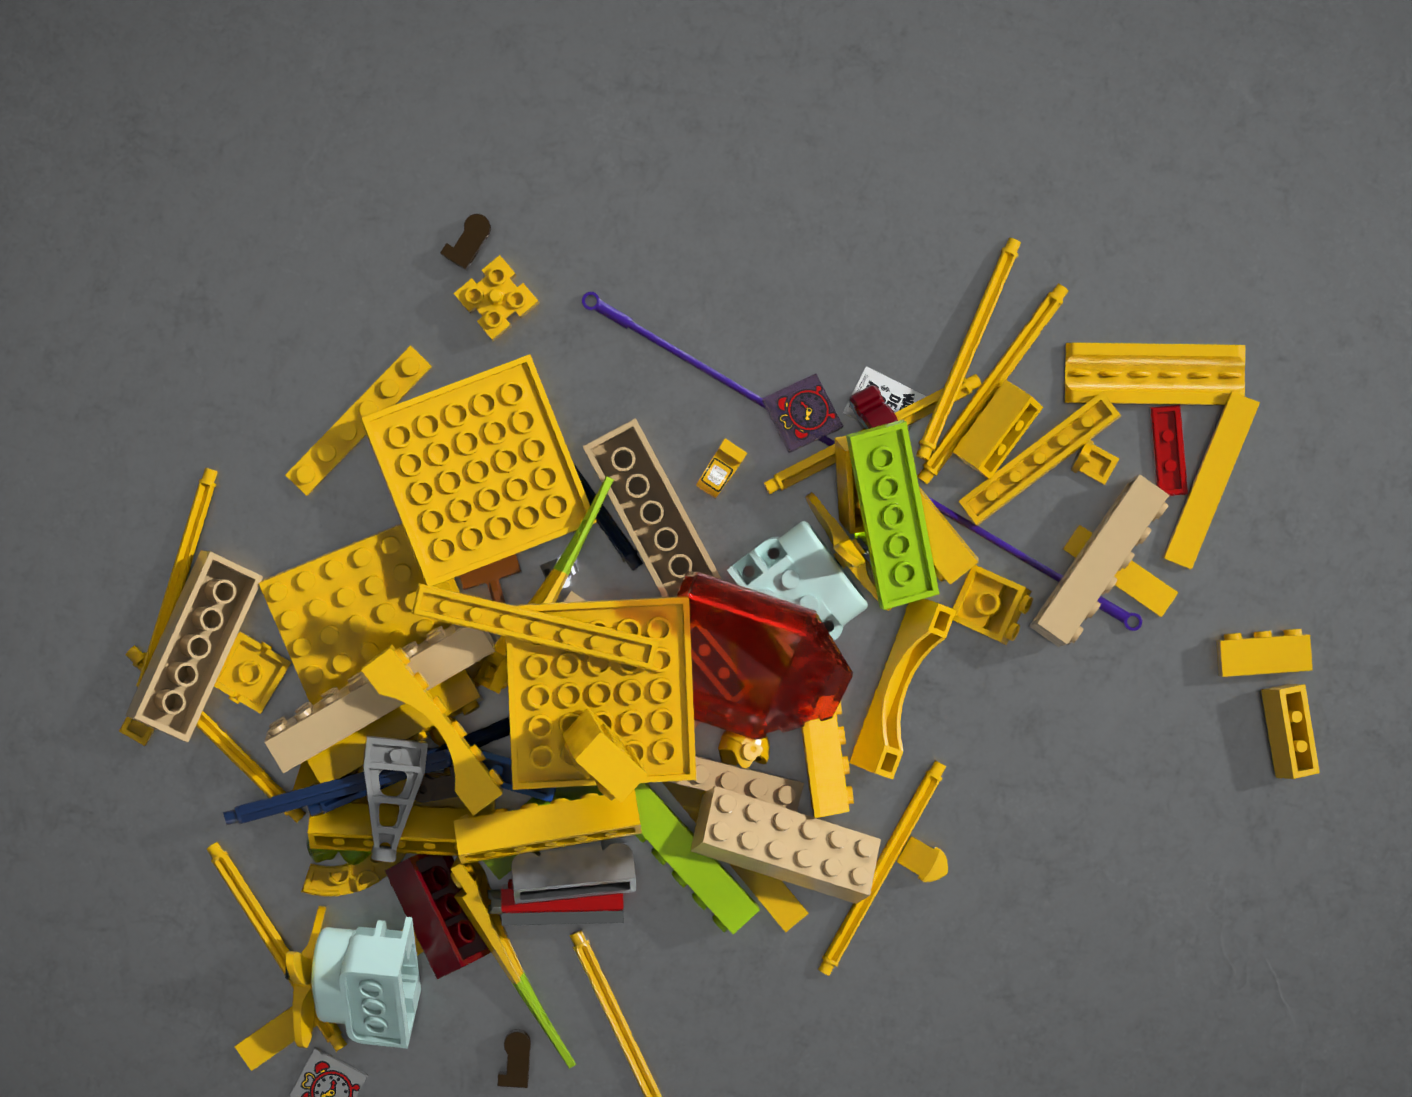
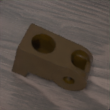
M482 214L470 215L465 220L464 232L455 246L452 247L446 243L440 254L467 271L490 235L491 225L489 220Z
M454 766L449 767L450 775L439 777L424 775L415 801L425 803L459 797L455 792Z
M514 1029L507 1034L504 1041V1049L508 1054L507 1071H499L497 1086L528 1088L531 1040L528 1033L524 1030Z

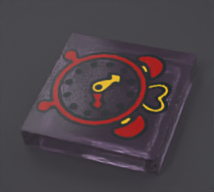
M813 374L762 399L788 453L843 427L817 374Z

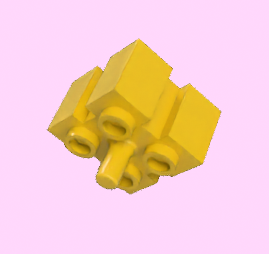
M500 255L481 270L485 275L481 281L476 283L471 278L453 293L470 314L475 310L480 313L482 317L477 322L493 342L512 327L508 322L512 316L517 313L522 319L540 304L524 283L517 287L512 282L516 274Z

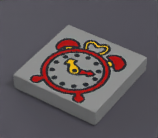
M315 1047L289 1097H357L368 1075Z

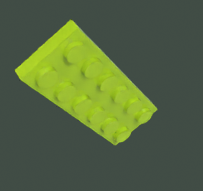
M899 420L846 435L879 607L886 610L939 595L907 422Z

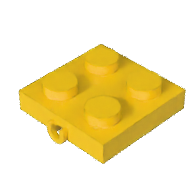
M240 631L235 638L214 687L228 694L231 701L237 704L241 702L262 714L292 661L273 651L272 646L263 641L260 643Z

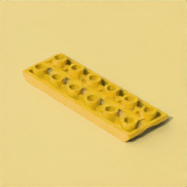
M1065 343L1064 403H1088L1103 391L1112 404L1225 405L1231 391L1245 396V345Z

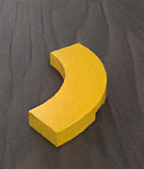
M369 851L359 859L342 865L326 866L311 863L301 892L317 896H340L362 891L385 878L387 875L384 870L400 863L407 853H396V861L394 862L371 859L372 852Z

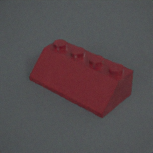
M416 854L384 871L407 917H412L416 938L436 978L439 979L488 955L491 951L454 898L462 888H458L451 878V867L454 863L452 855Z

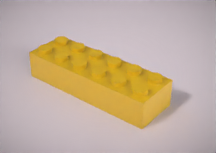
M588 708L562 734L566 741L564 746L570 759L573 761L574 768L587 780L592 776L596 782L595 784L598 786V790L610 801L616 797L622 803L648 775L634 750Z

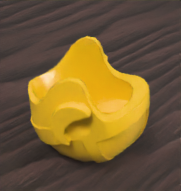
M739 723L732 725L722 734L718 750L721 762L731 765L739 764L742 768L746 769L750 767L753 761L763 765L768 762L770 744L767 735L760 727L752 723Z

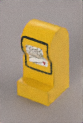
M725 438L696 486L716 499L747 455V452Z

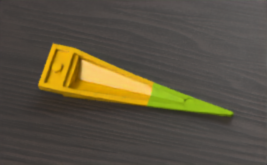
M606 476L570 543L528 604L556 602L614 479ZM501 636L495 643V652L483 659L473 680L500 694L501 689H505L508 685L506 636Z
M457 856L451 867V878L455 885L462 889L454 898L568 1068H572L576 1063L537 999L512 947L505 927L502 926L500 914L488 913V905L491 904V900L488 899L487 890H491L484 869L478 861L461 864L459 856Z

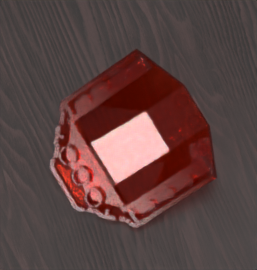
M686 572L676 597L688 596L694 720L759 740L766 738V734L773 731L781 730L783 733L804 727L805 722L819 718L820 721L831 719L853 677V671L817 612L700 572Z

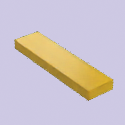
M1078 525L1062 550L1076 558L1093 533ZM1132 560L1125 569L1118 570L1114 575L1118 579L1115 584L1116 587L1160 617L1164 615L1178 594L1176 590Z

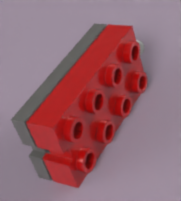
M509 879L508 884H503L501 890H487L488 899L491 900V904L488 905V913L502 914V926L624 923V893L515 904L512 879Z

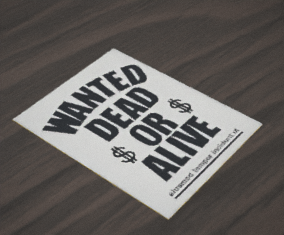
M867 366L852 393L853 395L870 385H874L880 390L883 400L891 407L894 413L926 397ZM848 401L843 413L859 421Z

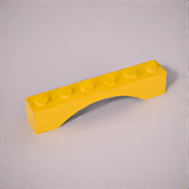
M921 599L907 605L869 711L864 719L857 743L854 746L849 761L850 764L890 779L894 778L903 754L900 721L907 688L923 659L946 639L956 610L928 599Z
M391 644L363 665L361 671L380 695L392 697L411 705L425 715L438 729L448 746L453 760L455 792L474 816L503 794L501 785L504 781L494 768L489 771L482 762L486 758L475 744L470 746L464 739L467 733L457 720L451 722L445 714L448 708L440 697L436 696L433 698L426 688L430 685L419 671L414 674L407 664L411 660L403 649L399 647L396 650Z

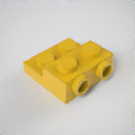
M975 565L971 568L952 608L956 610L953 621L1007 645L1009 640L1014 641L1020 631V625L1017 622L1021 613L1026 614L1031 608L1033 598L1030 597L1032 591Z

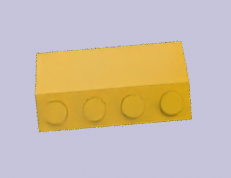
M833 691L797 695L812 814L814 818L849 812V804H854L852 786H846L845 774H850L848 756L842 757L841 745L846 744L844 726L838 727L837 715L842 714L840 696L834 697Z

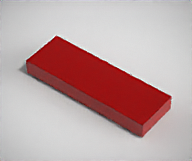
M1180 405L1150 407L1156 486L1169 494V496L1187 495L1188 486Z

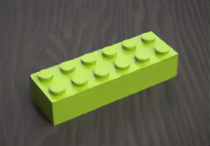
M640 783L634 790L642 833L635 834V836L642 843L646 840L649 841L654 847L651 850L653 856L662 865L668 862L674 869L671 872L673 878L683 888L688 885L694 891L691 894L694 901L703 910L708 907L714 913L712 920L724 933L729 930L732 934H735L760 911L759 905L717 859L690 851L694 833L648 783Z

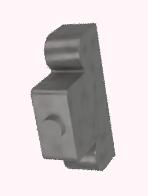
M600 840L541 850V856L539 857L532 852L518 854L514 857L511 865L515 904L636 892L633 853L623 843L610 844L605 850H602Z

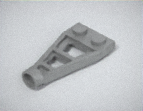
M366 736L363 770L374 843L371 856L373 860L384 862L396 861L397 846L425 774L428 742ZM382 770L403 771L406 773L407 780L401 794L398 796H387L381 792L379 774ZM381 803L399 805V814L394 826H382L380 824L379 806ZM383 842H387L390 844V846H383L380 844Z

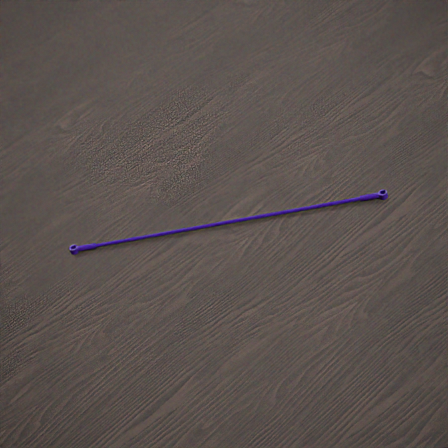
M587 292L582 297V304L585 309L595 310L625 329L630 328L778 417L780 414L786 413L634 323L632 318L600 300L596 293ZM588 296H594L597 299V303L595 306L589 307L586 305L585 299ZM783 417L784 420L791 424L789 417ZM809 431V435L827 446L835 444L834 440L819 431ZM930 498L942 514L1057 582H1060L1063 576ZM1102 596L1097 600L1101 603L1099 609L1121 621L1126 629L1136 631L1142 626V618L1139 614L1129 613ZM1131 616H1135L1138 620V624L1133 628L1127 623L1128 618Z

